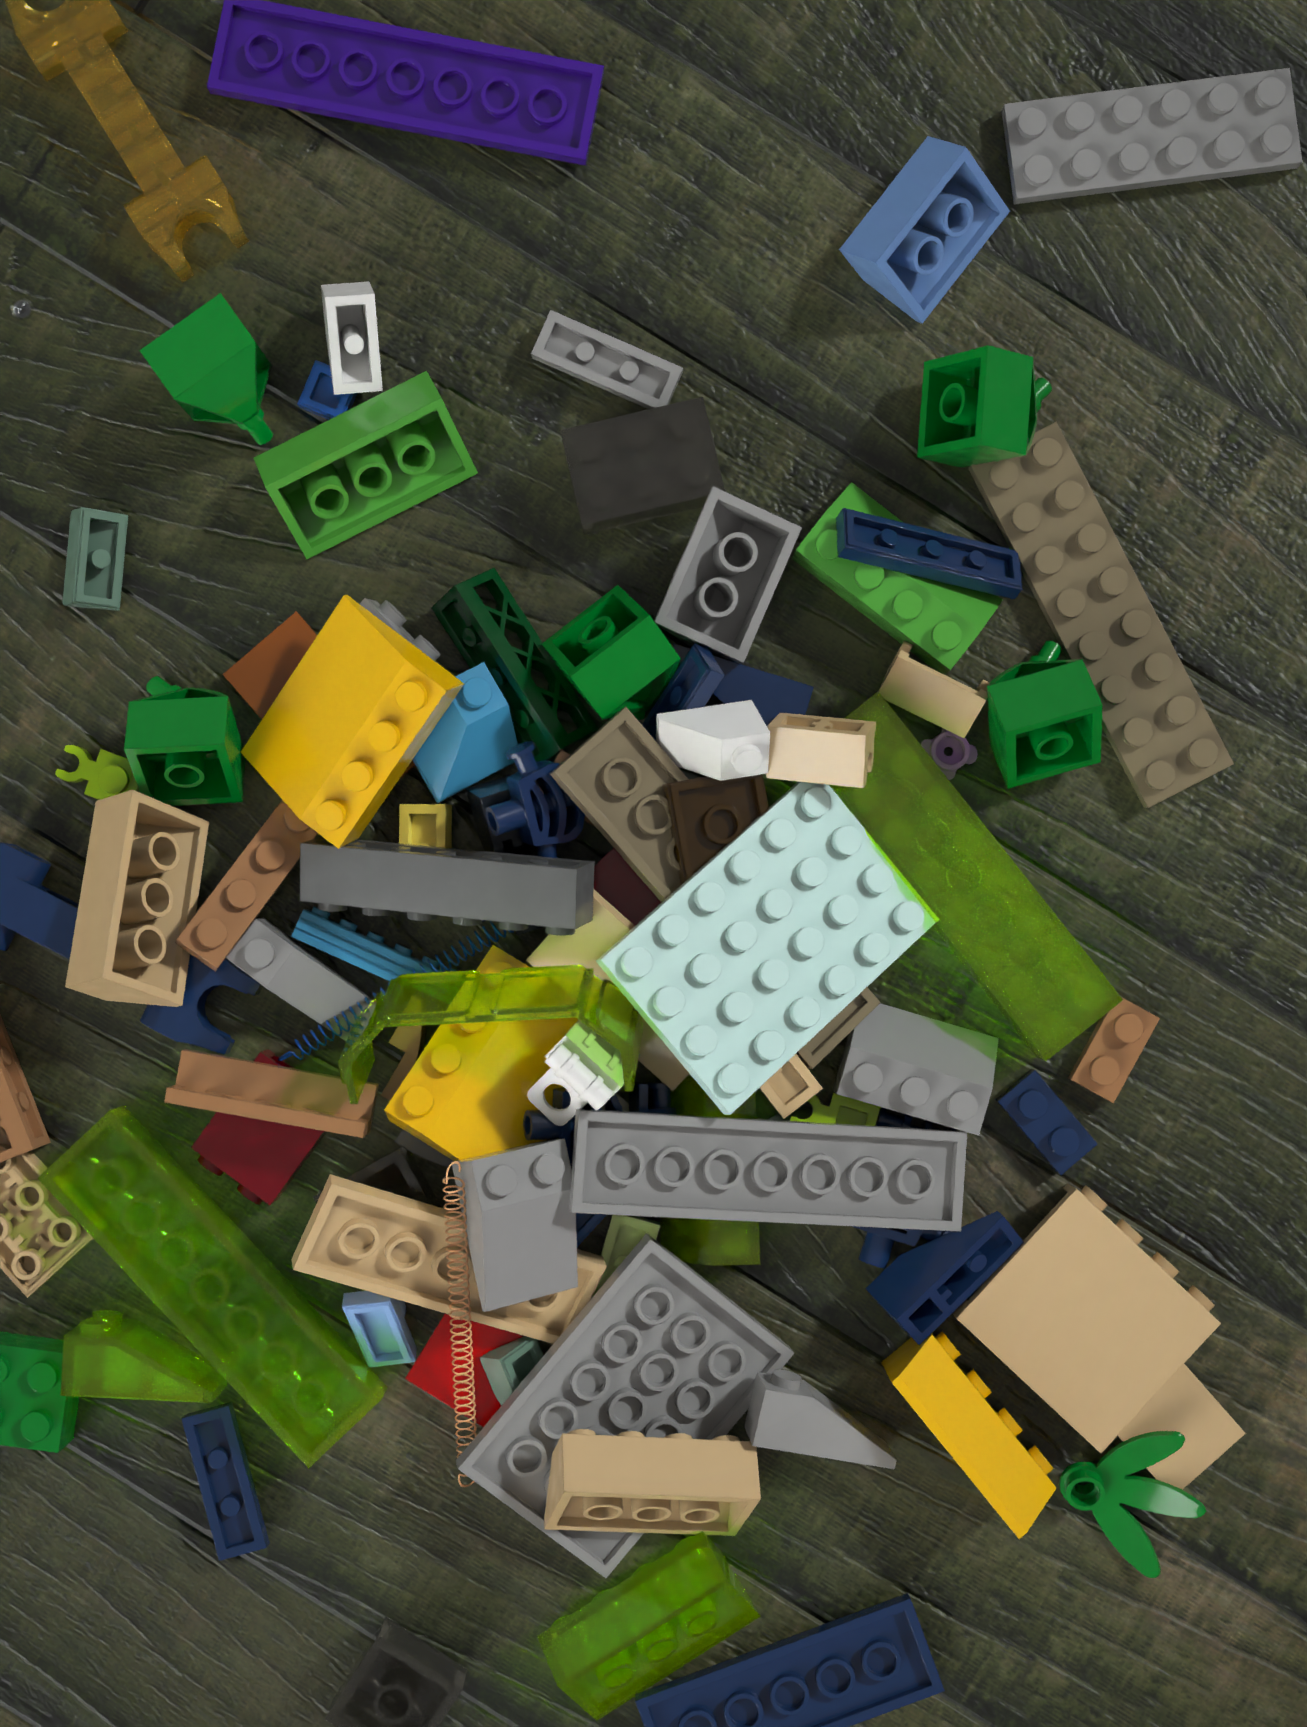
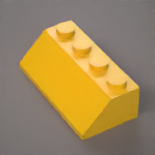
M943 1331L936 1337L931 1333L920 1345L910 1338L881 1362L890 1381L1017 1538L1020 1539L1028 1532L1056 1490V1486L1047 1475L1054 1468L1035 1445L1027 1451L1016 1436L1023 1430L1005 1407L998 1412L992 1408L985 1399L992 1392L975 1370L972 1369L968 1374L962 1371L954 1361L961 1353Z

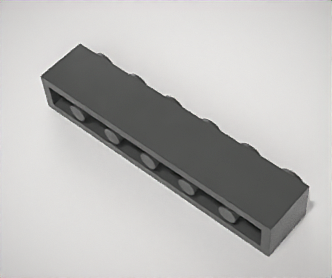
M323 837L300 843V901L318 903V909L322 911H345L348 909V906L362 907V914L368 916H388L392 914V911L407 912V918L415 921L435 920L437 915L453 917V924L462 926L480 925L482 920L497 921L499 922L498 927L500 929L511 931L526 930L529 925L545 926V933L560 936L575 934V929L593 921L594 861L359 839L339 849Z

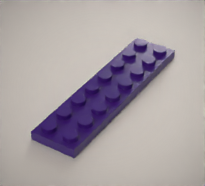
M224 0L207 88L210 94L586 166L604 77V66L270 1Z

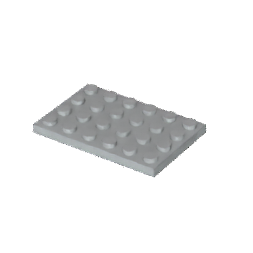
M646 1233L456 1459L457 1468L596 1572L607 1578L644 1533L544 1529L552 1453L562 1433L567 1434L576 1429H589L594 1431L596 1435L616 1436L621 1432L637 1431L643 1433L645 1437L664 1438L675 1433H685L691 1435L692 1439L712 1440L715 1437L727 1435L749 1408L757 1372L772 1374L774 1370L782 1369L794 1355V1352L789 1345Z

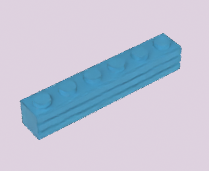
M313 906L312 911L303 909L291 937L397 985H399L396 981V978H398L402 986L410 990V987L404 977V973L412 984L418 987L416 977L411 969H414L418 977L426 983L424 973L419 964H422L424 970L434 978L427 959L430 960L439 973H442L441 969L438 968V961L427 956H423L422 960L411 956L413 950L397 943L394 948L384 944L385 938L371 931L364 935L356 931L358 925L341 918L339 923L328 918L329 912L319 910L316 906ZM451 968L450 972L444 971L442 976L436 973L435 980L428 978L427 985L420 982V989L417 990L412 987V992L451 1009L469 982L466 981L468 975Z

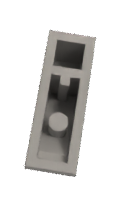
M255 919L226 957L266 989L330 1030L326 1024V1020H328L337 1034H340V1029L333 1016H336L340 1024L348 1030L347 1022L342 1016L341 1011H344L348 1020L353 1025H356L354 1015L351 1013L349 1006L353 1008L355 1014L361 1020H364L357 1001L370 1016L371 1010L364 999L365 997L368 998L370 1004L376 1010L379 1008L376 1001L267 919ZM366 1016L364 1023L358 1020L357 1027L350 1025L349 1032L342 1030L340 1038L352 1044L371 1018Z
M781 1369L774 1370L772 1374L757 1372L744 1426L752 1446L895 1469L897 1460L886 1441L805 1380H802L798 1374Z

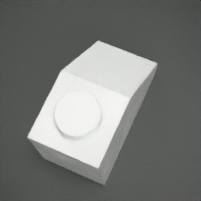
M370 282L321 285L325 334L334 395L383 391L375 294Z
M752 700L657 714L656 742L678 767L720 781L768 773L770 731Z

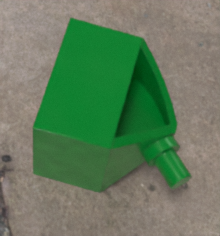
M221 293L139 350L174 400L194 421L237 424L241 430H248L258 445L266 444L272 439L273 432L263 420L264 411L260 407L272 365Z
M987 345L925 361L917 458L963 468L1027 455L1036 429L1037 412L1041 409V402L1052 391L1051 384L1046 379L1038 378L1035 381L1033 357Z
M616 585L541 644L571 685L602 720L612 718L624 707H627L638 721L644 719L646 711L654 707L675 674L681 659L652 617L619 585Z
M1046 641L1037 655L1031 656L1027 662L1018 663L995 677L987 686L989 744L1007 789L1101 762L1103 704L1083 659L1057 660L1062 649L1053 641Z
M159 676L151 678L146 685V690L152 696L129 701L124 751L140 793L171 806L243 802L246 758L241 753L243 744L229 697L223 693L194 687L182 689L178 685L171 686Z

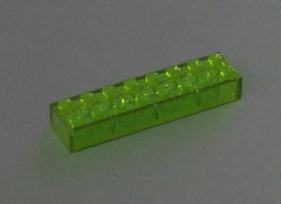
M877 692L844 718L876 722L872 772H867L865 787L829 786L865 828L867 836L935 922L933 928L1032 1053L1037 1058L1047 1061L1123 1001V999L882 695Z
M124 1105L109 1110L38 1177L39 1181L308 1469L382 1400L388 1389L382 1380Z

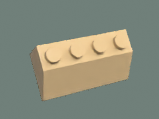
M129 790L96 801L65 984L66 988L105 1001L172 1007L183 1006L190 953L175 944V941L196 914L209 821L135 790Z
M576 1429L567 1434L562 1433L552 1453L544 1529L735 1536L761 1500L757 1447L752 1446L751 1441H740L738 1437L732 1435H723L712 1440L692 1439L691 1435L685 1433L670 1434L664 1438L645 1437L643 1433L637 1431L621 1432L616 1436L596 1435L594 1431L589 1429Z

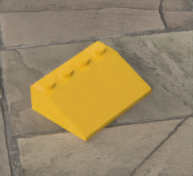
M344 595L241 753L301 821L339 849L361 836L464 683L350 596Z
M492 945L384 1109L388 1120L453 1161L543 1141L527 1140L525 1138L523 1130L524 1114L526 1110H539L530 1102L527 1094L529 1089L551 1068L544 1062L546 1060L544 1056L565 1036L585 1012L540 973L495 945ZM551 1084L545 1088V1099L552 1107L553 1090L563 1087L561 1085Z

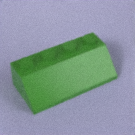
M427 371L254 457L266 490L306 559L478 474L453 420Z
M851 482L800 543L792 559L900 644L903 641L912 644L913 646L910 651L934 670L946 675L979 635L1003 599L997 595L839 558L837 553L836 517L843 508L902 522Z

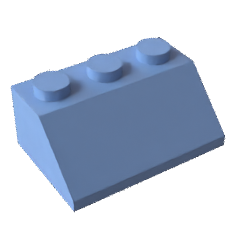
M927 136L839 250L863 281L912 319L923 323L1010 210L966 147Z

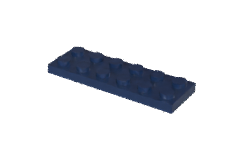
M909 1593L635 1694V1702L644 1727H850L944 1692L945 1690Z

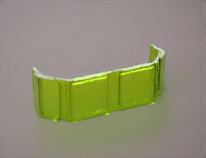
M583 965L509 968L502 970L500 973L480 974L479 971L475 970L403 974L396 979H391L385 995L383 996L382 991H380L356 1018L338 1060L341 1081L343 1085L347 1084L350 1104H358L375 1061L372 1040L384 1027L576 1017L621 1052L625 1091H633L643 1035L642 1016L613 982L607 979L600 980L594 975V968H585Z

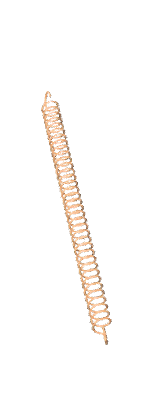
M454 1161L448 1166L446 1178L442 1180V1183L448 1184V1179H456L461 1181L463 1185L462 1187L449 1185L442 1190L445 1193H449L443 1197V1200L449 1202L443 1207L446 1210H450L444 1214V1217L449 1219L444 1224L447 1227H451L445 1230V1234L449 1235L445 1242L450 1244L446 1247V1250L452 1252L446 1258L450 1260L447 1263V1267L451 1269L447 1272V1275L452 1277L447 1282L452 1285L448 1288V1292L452 1293L448 1299L452 1302L449 1304V1308L453 1310L449 1313V1316L454 1318L449 1323L454 1326L450 1329V1332L455 1334L451 1336L450 1340L455 1342L451 1345V1349L455 1350L451 1354L455 1358L451 1363L456 1366L452 1369V1372L456 1374L452 1379L454 1382H457L453 1385V1388L457 1390L453 1393V1396L457 1398L454 1400V1404L457 1406L454 1409V1412L457 1413L454 1418L457 1421L455 1428L458 1429L455 1435L459 1437L456 1439V1443L459 1445L456 1448V1451L459 1452L456 1456L458 1458L462 1454V1451H459L458 1448L470 1444L458 1443V1440L461 1438L473 1440L474 1438L470 1436L473 1434L475 1437L477 1436V1427L475 1425V1387L473 1386L475 1381L473 1378L474 1371L472 1370L474 1364L472 1362L473 1355L471 1354L473 1352V1347L471 1346L473 1341L471 1338L472 1331L470 1330L472 1324L470 1322L471 1307L469 1306L471 1302L469 1298L470 1290L468 1289L470 1286L468 1281L469 1266L467 1265L469 1259L467 1257L468 1249L466 1248L468 1245L466 1240L468 1235L465 1231L467 1229V1224L465 1223L467 1220L465 1215L466 1207L464 1206L466 1203L464 1198L466 1193L463 1189L465 1182L462 1179L448 1177L451 1165L456 1163L459 1166L458 1172L461 1170L460 1163ZM446 1188H459L456 1191H445ZM461 1190L463 1191V1195H462V1196L459 1195V1194H451V1193H457V1192H459V1191H461ZM448 1196H458V1197H460V1198L454 1199V1200H448V1199H446V1197H448ZM463 1199V1204L457 1203L455 1201ZM451 1204L460 1205L456 1208H446L447 1205ZM462 1207L464 1208L463 1213L460 1212V1211H453V1210H458V1209H460V1208H462ZM448 1213H459V1214H461V1215H458V1216H455V1217H449V1216H447ZM461 1216H464V1221L459 1220V1219H456V1218H459V1217H461ZM450 1221L461 1222L457 1225H447V1222ZM464 1224L465 1228L463 1230L458 1228V1226ZM453 1229L461 1230V1232L455 1234L447 1233V1231ZM463 1232L465 1233L464 1238L461 1236H456L462 1234ZM450 1238H460V1239H462V1240L457 1241V1242H449V1241H448V1239H450ZM465 1241V1246L458 1244ZM451 1246L463 1247L459 1250H448ZM464 1249L466 1250V1253H465V1254L459 1253L460 1251H462V1250H464ZM453 1254L462 1255V1257L457 1259L449 1258ZM464 1257L466 1258V1263L463 1261H459ZM451 1263H462V1264H464V1265L458 1266V1267H450V1266H449V1264H451ZM464 1266H466V1268H467L466 1271H465V1270H462V1269H459V1268H462V1267H464ZM452 1271H462V1272H464V1273H462V1274H460V1275H450V1274H449V1273L452 1272ZM466 1274L467 1279L462 1278L461 1276ZM453 1279L464 1280L457 1284L450 1283V1280ZM467 1282V1288L462 1286V1284ZM454 1287L464 1288V1290L459 1292L450 1291ZM466 1290L468 1291V1294H467V1295L461 1294V1293L465 1292ZM456 1295L465 1296V1298L460 1300L451 1299L452 1296ZM468 1299V1304L465 1302H461ZM457 1303L465 1304V1305H466V1306L461 1307V1308H452V1307H451V1305L457 1304ZM468 1307L469 1310H468V1312H467V1311L462 1310V1309ZM453 1312L466 1313L462 1316H452ZM469 1315V1319H468V1320L465 1319V1318H463V1317ZM454 1320L467 1321L463 1324H452V1321ZM454 1328L467 1329L466 1331L460 1333H455L452 1331ZM455 1336L468 1337L467 1339L461 1341L453 1340V1337ZM455 1344L468 1345L462 1349L453 1348ZM466 1352L468 1355L456 1357L454 1353ZM456 1360L469 1361L468 1363L463 1365L454 1364V1361ZM456 1368L469 1369L468 1371L463 1373H457L454 1371ZM457 1376L470 1377L469 1379L463 1381L455 1380V1377ZM460 1383L470 1385L469 1387L464 1389L455 1388V1386ZM460 1391L471 1393L464 1397L456 1396V1393ZM460 1399H467L471 1401L468 1404L459 1405L456 1403V1401ZM460 1407L471 1408L468 1412H457V1408ZM469 1415L471 1416V1418L467 1420H458L457 1416ZM463 1422L472 1424V1426L467 1428L457 1427L459 1423ZM462 1430L473 1432L467 1436L458 1435V1432ZM459 1474V1475H458V1482H459V1485H460L461 1487H469L470 1485H472V1484L475 1482V1481H472V1482H471L470 1484H468V1485H463V1484L461 1483V1481H460V1476H463V1477H468V1476H467V1475H463V1474Z

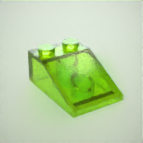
M95 1311L92 1317L80 1321L79 1325L64 1335L61 1396L212 1403L230 1383L231 1373L139 1320L122 1319L123 1313L120 1311Z

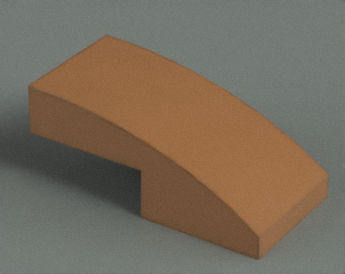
M418 998L412 1001L388 1042L405 1052L381 1096L388 1100H391L423 1051L426 1036L427 1009L426 1003Z

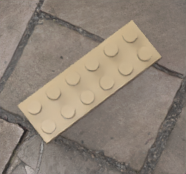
M330 1174L291 1259L292 1268L295 1271L449 1314L453 1311L449 1308V1304L452 1302L448 1299L452 1295V1293L448 1292V1288L452 1285L448 1284L447 1281L452 1277L447 1275V1272L451 1269L447 1267V1263L450 1260L446 1256L452 1252L446 1250V1247L450 1244L445 1242V1239L449 1237V1235L445 1234V1230L451 1227H447L444 1224L449 1220L444 1217V1214L450 1210ZM448 1213V1214H447V1216H449V1217H455V1216L461 1215V1214H459V1213ZM463 1216L456 1219L463 1221ZM450 1221L447 1222V1225H457L461 1222ZM464 1224L458 1226V1228L464 1230L465 1226ZM456 1229L447 1231L450 1234L461 1232V1230ZM463 1232L462 1234L456 1236H461L464 1238L465 1233ZM460 1238L448 1239L449 1242H457L462 1240ZM465 1241L458 1244L465 1246ZM467 1245L471 1321L554 1344L591 1300L607 1267L603 1256L577 1249L578 1287L483 1312L469 1245ZM451 1246L448 1250H459L463 1247ZM464 1249V1250L460 1251L459 1253L465 1254V1253H466V1250ZM453 1254L449 1256V1258L451 1259H457L462 1257V1255ZM464 1257L459 1261H463L466 1263V1258ZM462 1263L449 1264L450 1267H458L464 1265ZM464 1266V1267L459 1268V1269H462V1270H465V1271H466L467 1268H466V1266ZM452 1271V1272H450L449 1274H450V1275H460V1274H462V1273H464V1272H462V1271ZM466 1274L461 1276L462 1278L467 1279ZM453 1279L450 1280V1283L457 1284L464 1280ZM467 1282L462 1284V1286L467 1288ZM454 1287L450 1289V1291L452 1292H459L464 1290V1288ZM466 1290L465 1292H463V1293H461V1294L467 1295V1294H468V1291ZM461 1295L451 1297L452 1300H460L465 1298V1296ZM468 1299L461 1302H465L468 1304ZM460 1303L451 1305L452 1308H461L466 1306L465 1304ZM466 1307V1308H464V1309H462V1310H465V1311L468 1312L469 1309H468V1307ZM465 1312L452 1313L453 1316H462L466 1314ZM467 1315V1316H465V1317H463V1318H465V1319L468 1320V1319H469V1315Z

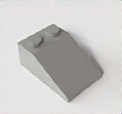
M565 1138L543 1140L459 1160L460 1172H458V1164L452 1165L454 1177L460 1178L465 1182L463 1189L466 1193L464 1196L466 1199L464 1206L466 1207L465 1215L467 1217L465 1222L467 1224V1240L483 1312L578 1287L576 1213L569 1211L572 1170ZM455 1179L456 1186L462 1187V1182ZM459 1191L458 1194L462 1196L463 1191ZM463 1199L459 1200L460 1204H463Z

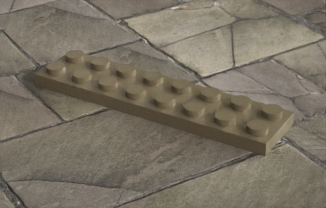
M1057 421L1034 433L1027 455L978 465L972 464L969 467V471L1009 549L1015 550L1018 553L1021 572L1066 659H1083L1103 704L1102 728L1144 809L1233 765L1234 763Z
M624 707L557 766L550 775L655 896L663 902L681 886L678 873L680 867L676 861L674 851L675 840L671 834L670 827L672 824L670 814H668L669 807L664 795L663 784L689 779L629 709ZM866 987L796 1054L808 1069H813L881 1002Z

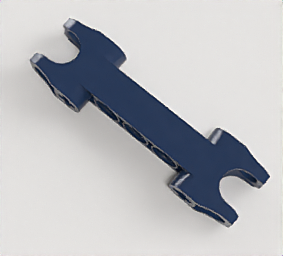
M0 842V950L7 951L16 933H19L70 960L79 904L41 885L52 865L51 863L18 845ZM190 954L183 1006L172 1007L148 1004L140 1022L176 1042L193 1044L225 1055L230 1052L235 1040L210 1023L205 1010L208 995L214 988L226 985L245 994L255 996L260 994L263 986L227 958L215 972Z

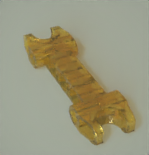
M4 0L13 20L17 37L46 82L66 70L72 77L143 191L142 194L123 205L152 251L171 267L182 283L194 276L192 268L182 250L183 239L187 231L193 226L200 223H213L221 227L237 249L249 242L238 218L234 200L207 156L203 155L184 167L108 44L128 33L127 28L109 0H65L57 9L49 12L32 9L24 0Z

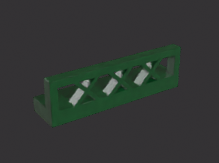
M495 568L454 585L431 607L469 668L471 669L483 662L485 663L509 705L518 744L532 741L535 749L531 752L536 762L542 760L550 761L561 750L586 738L598 729L559 667L541 645L543 642ZM486 585L497 602L496 610L484 605L475 590ZM505 628L518 634L523 642L522 650L509 644L504 636ZM531 668L543 673L549 682L548 691L536 686L530 676ZM557 709L569 713L578 729L567 734L557 718Z

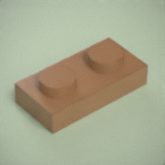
M1113 994L1068 1079L1114 1103L1160 1018L1123 997Z

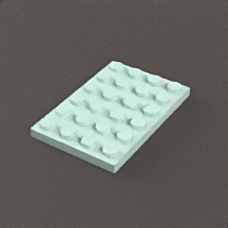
M797 782L774 802L762 816H759L748 825L739 836L721 849L693 876L686 880L597 959L596 962L724 1115H731L939 919L829 785Z

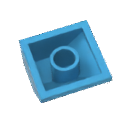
M484 662L455 676L464 683L463 687L413 758L415 766L437 804L514 763V760H508L505 754L510 748L518 745L509 705Z

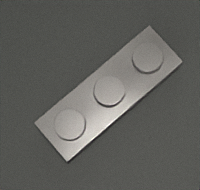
M550 310L531 353L532 359L663 416L683 373V367Z

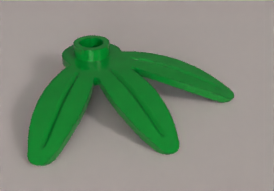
M1156 1431L1132 1437L1111 1449L1097 1464L1091 1462L1071 1464L1064 1469L1059 1479L1061 1494L1069 1504L1079 1510H1092L1099 1526L1112 1545L1135 1569L1148 1578H1156L1161 1573L1158 1557L1140 1523L1122 1504L1153 1513L1182 1518H1199L1206 1513L1203 1503L1180 1488L1152 1478L1127 1476L1152 1466L1178 1451L1183 1446L1185 1437L1177 1431ZM1084 1481L1090 1482V1483H1088V1484H1086V1485H1079V1484H1077V1483H1079V1482H1084Z

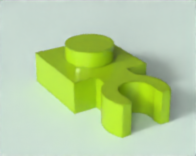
M75 745L65 746L64 751L78 757L79 766L74 772L70 773L57 769L55 774L60 779L73 783L88 780L84 792L85 795L101 800L129 790L140 792L127 758L100 749L97 760L93 761L90 753L84 748Z
M835 1093L832 1095L830 1106L822 1105L819 1098L814 1095L807 1101L812 1106V1115L807 1119L791 1116L790 1121L875 1126L880 1107Z

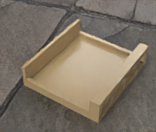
M1067 1183L1063 1189L1068 1193L1023 1240L1024 1243L982 1284L969 1300L966 1299L953 1312V1315L1096 1450L1102 1453L1221 1323L1210 1313V1310L1215 1305L1200 1290L1192 1285L1186 1291L1173 1279L1179 1271L1158 1252L1150 1257L1138 1246L1143 1240V1237L1122 1218L1115 1225L1102 1213L1108 1205L1086 1185L1079 1191Z

